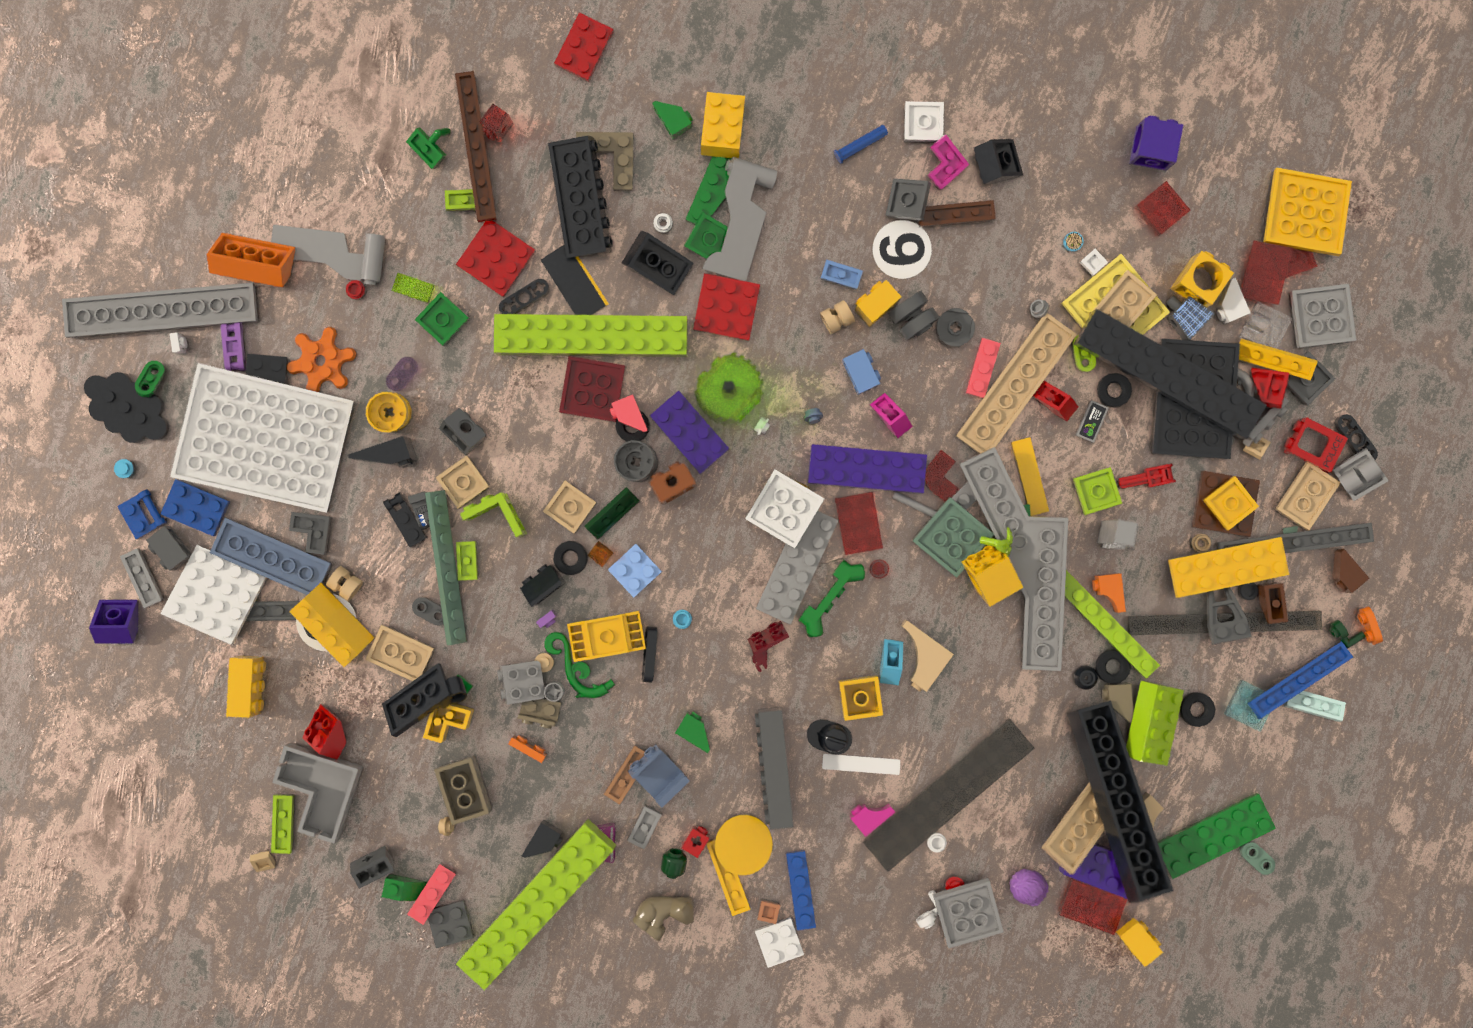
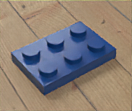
M175 479L161 515L211 536H216L230 501Z

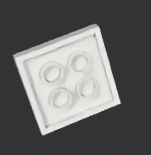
M774 470L745 519L791 547L796 548L825 499L779 471Z

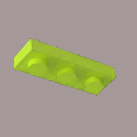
M273 795L271 853H292L294 795Z

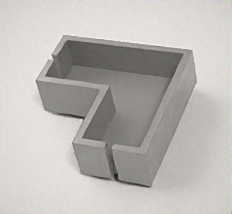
M293 743L284 745L279 760L283 764L277 766L272 783L309 794L297 832L312 837L319 834L318 839L336 843L340 840L363 766L339 758L336 760L320 755L314 750Z

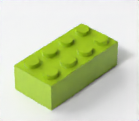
M1140 681L1126 745L1131 759L1168 766L1184 690Z

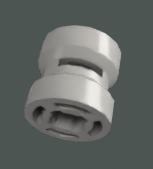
M558 681L549 683L544 689L545 698L551 702L560 700L565 693L564 685Z

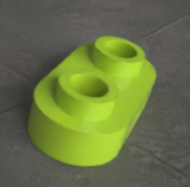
M1077 335L1072 341L1076 367L1081 372H1089L1096 366V357L1074 345L1078 337ZM1084 359L1088 361L1087 366L1082 364Z

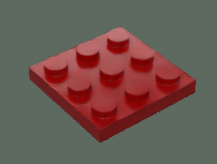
M493 220L486 221L456 265L504 298L536 250Z
M704 273L693 330L749 341L760 284Z

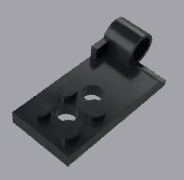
M441 663L436 664L382 703L391 736L398 737L439 707L445 709L452 703L464 701L467 698V692L461 677L454 676L446 679ZM419 696V702L416 704L417 697Z

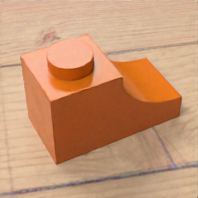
M1114 573L1094 576L1095 580L1092 581L1093 591H1096V595L1105 596L1111 602L1114 612H1126L1122 574Z

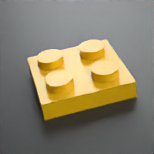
M1236 476L1230 478L1203 499L1226 530H1230L1259 507Z

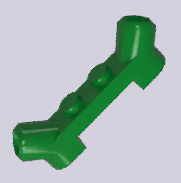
M843 559L832 573L837 578V581L816 609L808 605L798 621L805 625L806 634L809 638L823 635L821 616L824 612L828 613L834 605L831 602L834 598H839L843 594L845 583L863 581L865 579V571L862 564L851 565Z

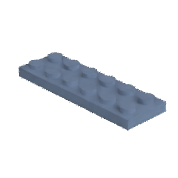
M229 518L224 519L210 550V553L305 595L309 594L321 582L324 583L332 563L306 553Z

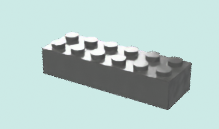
M781 706L758 709V714H755L756 727H760V733H757L758 747H762V752H759L760 766H764V771H760L762 786L766 785V790L762 791L764 805H768V809L764 810L766 825L770 824V830L792 828L794 826Z

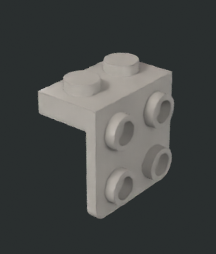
M539 661L500 665V670H497L498 681H502L503 689H500V696L502 701L505 700V704L538 700L545 697L541 663Z

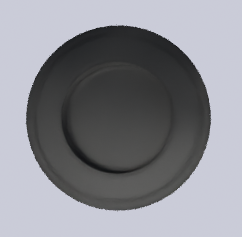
M1254 582L1239 585L1238 595L1242 599L1253 600L1258 596L1259 589Z

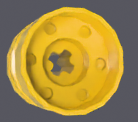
M381 392L376 394L369 400L366 406L368 423L380 432H397L408 425L412 416L409 401L398 393ZM393 408L394 416H388L389 412L387 409Z

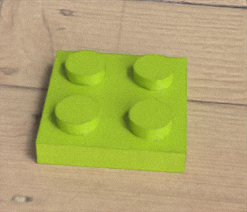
M1111 467L1073 478L1084 515L1122 504Z

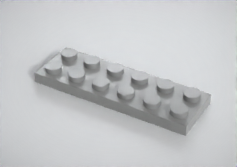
M817 511L797 547L793 548L785 544L758 602L757 610L791 625L839 520Z

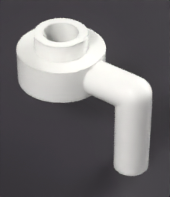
M932 890L928 893V895L935 905L933 894H935L936 892L935 890ZM936 905L933 910L923 913L916 919L920 928L928 929L935 924L934 921L938 916Z

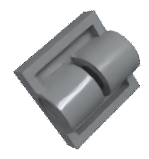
M1367 448L1333 468L1334 473L1353 501L1389 481Z

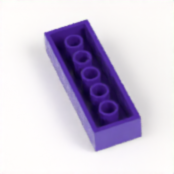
M812 444L807 484L922 494L924 493L927 455Z

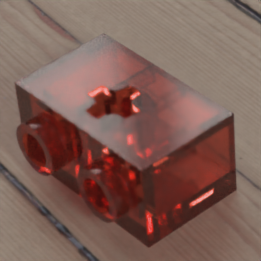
M493 103L480 120L485 136L492 141L496 139L499 142L503 140L514 124L509 114Z

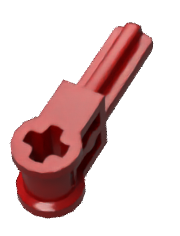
M1173 464L1146 468L1144 473L1118 478L1119 488L1124 489L1147 484V488L1174 483L1176 479H1173L1171 469Z

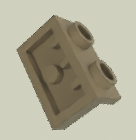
M545 698L522 702L518 719H522V723L533 725V722L541 723L540 727L551 729L552 726L557 725L562 702H551Z

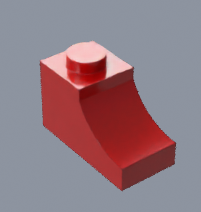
M1046 381L1042 382L1033 395L1034 399L1066 422L1079 407L1070 395Z

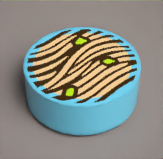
M1078 232L1068 233L1063 240L1065 249L1070 252L1078 251L1083 245L1081 234Z

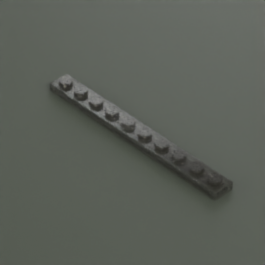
M1320 610L1287 611L1288 622L1274 624L1267 623L1263 612H1244L1250 632L1322 630V611ZM1217 613V620L1220 623L1233 621L1234 614ZM1207 614L1128 616V633L1130 635L1209 633Z

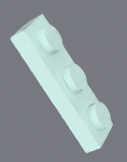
M1302 691L1285 702L1284 707L1341 722L1343 721L1346 702Z

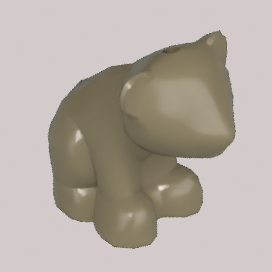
M652 896L642 901L639 905L633 922L652 938L660 941L665 933V927L662 925L665 919L672 917L685 925L694 922V905L691 897Z

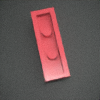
M985 338L981 339L966 394L984 398L1001 343Z
M439 864L407 915L424 925L456 874Z

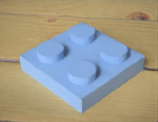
M637 544L630 548L608 569L633 598L662 572Z

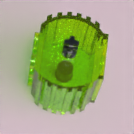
M732 352L730 355H724L722 358L718 356L711 363L712 368L708 372L703 371L698 376L697 389L694 391L696 401L703 414H707V418L710 420L713 418L717 424L720 421L723 426H726L728 423H734L737 426L763 399L764 395L761 391L764 382L763 378L760 380V371L756 372L757 366L755 364L751 365V360H745V356L740 355L738 357L737 353Z

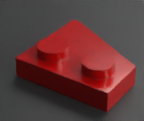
M1251 368V376L1259 400L1266 404V407L1282 409L1290 373Z

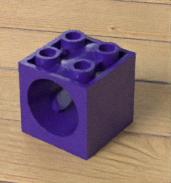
M1157 116L1145 117L1136 126L1129 164L1167 171L1177 161L1184 124H1179L1178 121L1172 119L1166 121L1159 120Z

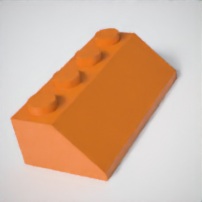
M221 233L206 254L209 273L275 287H284L291 274L295 247Z

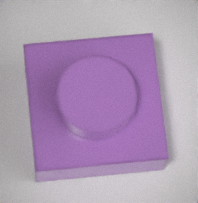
M551 610L536 621L540 628L544 626L548 628L556 622L554 618L558 615L554 610Z

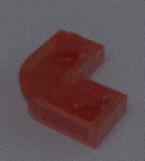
M940 450L926 467L925 483L932 493L943 502H946L959 489L944 477L956 461Z

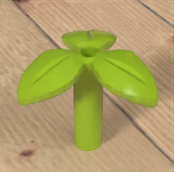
M1007 527L1006 539L998 540L984 536L980 538V544L994 546L998 551L1005 553L1007 556H1009L1012 550L1010 545L1013 543V535L1009 527Z

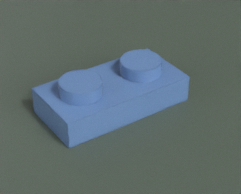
M826 259L821 279L857 290L863 271Z

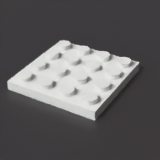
M196 545L160 614L233 646L267 578L210 553V550Z

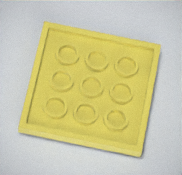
M1122 254L1117 256L1061 303L1081 328H1083L1088 320L1089 314L1126 270H1129L1148 286ZM1156 296L1130 328L1144 335L1168 315L1170 311Z

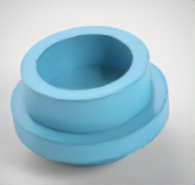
M121 459L115 463L114 472L120 478H128L133 474L134 466L131 461Z
M678 610L675 612L673 623L677 628L685 629L690 626L692 616L688 611Z

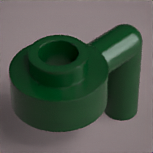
M1335 620L1330 623L1331 628L1329 631L1334 638H1339L1347 649L1366 638L1364 633L1360 631L1348 639L1349 633L1341 621Z

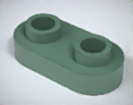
M1250 841L1240 847L1241 856L1258 872L1268 875L1274 871V859L1258 844ZM1251 849H1254L1253 855H1249ZM1265 862H1268L1267 868L1263 867Z

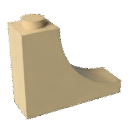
M904 620L901 626L911 636L916 649V664L909 678L913 682L911 686L919 692L922 689L927 692L954 654L909 621Z

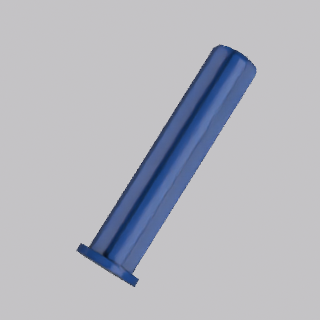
M881 125L838 151L835 149L834 155L836 159L842 164L843 160L887 136V128Z

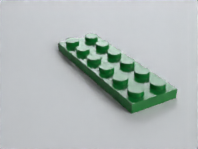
M1255 793L1158 841V845L1170 877L1175 879L1276 829L1260 795Z

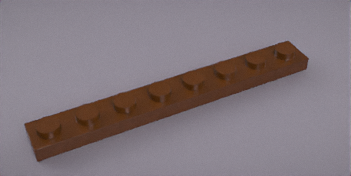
M474 71L455 73L477 221L479 223L497 220Z

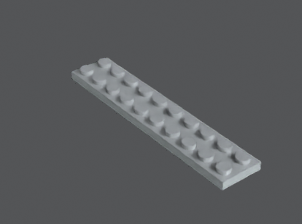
M254 283L62 299L66 338L213 326L238 322H258Z

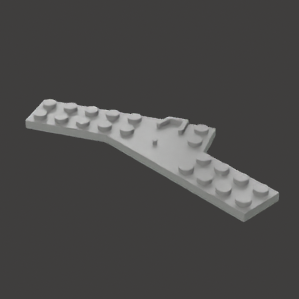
M993 447L960 463V466L996 539L1003 540L1007 538V527L1010 528L1013 535V543L1010 545L1012 550L1008 557L1023 586L1021 590L1025 597L1022 669L1061 671L1068 517L1028 516L996 448Z

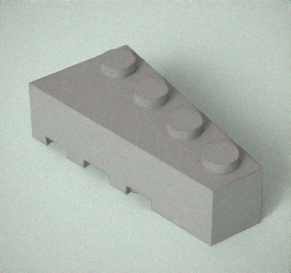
M1124 520L1101 521L1097 543L1103 544L1102 548L1135 550L1139 529L1138 523Z

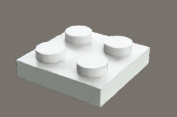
M906 101L904 141L937 142L943 136L944 102Z
M791 917L755 930L768 968L804 955Z

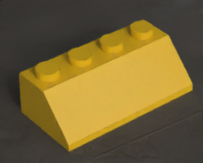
M322 582L289 611L343 667L351 662L375 638Z

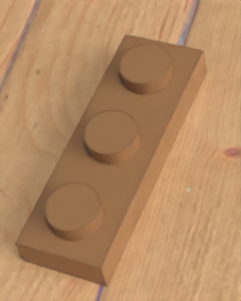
M634 745L604 793L605 796L619 805L636 780L630 776L628 770L634 761H639L644 756L645 751Z

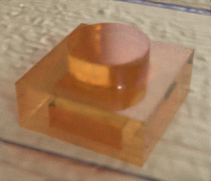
M598 541L588 556L603 567L613 555V552Z

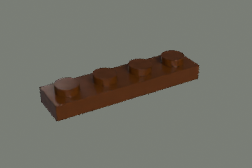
M994 200L926 206L923 221L918 220L919 227L995 221Z

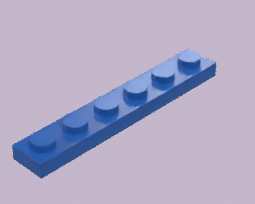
M1341 641L1250 701L1248 705L1260 720L1352 659L1353 656Z

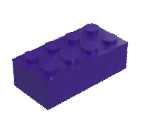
M679 390L650 415L653 421L700 475L729 451L728 446Z
M1095 843L1074 874H1069L1061 866L1059 868L1063 875L1127 899L1110 848Z

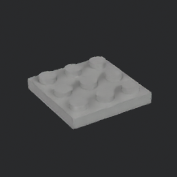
M1349 284L1290 291L1297 348L1357 341Z
M989 878L933 894L948 949L1004 932Z

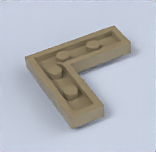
M576 132V138L587 135L594 137L598 145L596 153H614L613 190L633 191L634 133Z

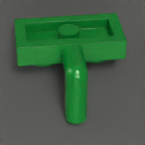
M419 127L415 129L406 143L431 169H436L446 156L436 142L440 137L450 135L451 131L449 128L437 129L429 137Z

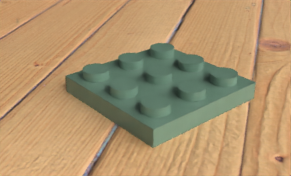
M949 497L912 541L957 578L965 569L962 561L969 555L981 551L985 546L980 544L981 536L992 538L994 533L954 499Z

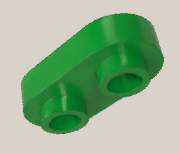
M150 361L145 365L135 382V389L138 395L150 397L155 393L165 375L162 363ZM154 370L159 371L157 374H152ZM144 386L149 387V389L146 391L142 390Z

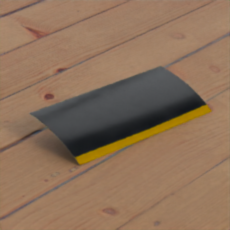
M564 245L541 259L544 267L575 315H592L609 304L580 258H566Z

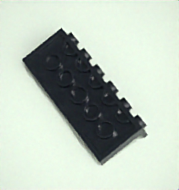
M587 135L548 143L566 258L611 252L613 241L608 232L610 221L606 217L605 212L607 202L602 193L604 183L599 174L601 164L596 155V151H598L597 141L594 140V137Z

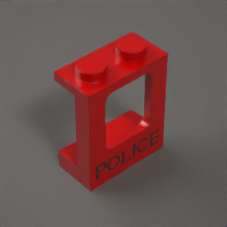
M1307 417L1297 420L1293 426L1294 432L1284 444L1286 448L1283 453L1292 454L1326 473H1331L1348 438ZM1307 427L1328 438V443L1320 457H1316L1298 447V442Z

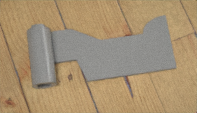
M732 157L731 160L728 159L725 171H728L727 175L729 176L725 188V196L730 212V222L721 252L711 254L706 259L702 269L746 281L766 215L764 210L751 201V196L755 184L772 189L776 181L777 171Z
M273 225L271 242L295 247L294 260L327 264L345 279L363 281L365 285L376 286V283H380L385 236L366 234L364 254L349 253L345 233Z

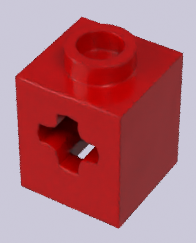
M693 825L681 848L698 858L710 839V835L707 834L709 831L700 825L698 827ZM699 836L700 842L693 843V838Z

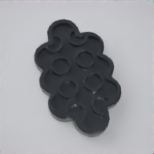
M115 372L107 379L99 375H93L85 381L84 392L92 400L89 405L90 416L97 421L104 422L108 431L120 433L121 437L129 443L141 442L145 437L151 440H160L167 435L168 423L160 416L164 409L162 399L154 394L150 397L138 395L135 389V382H132L128 375ZM144 386V387L142 388V390H145V391H146V390H147V387Z

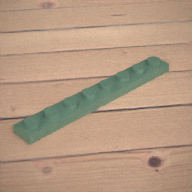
M445 490L427 492L425 496L447 645H455L467 642L446 492Z

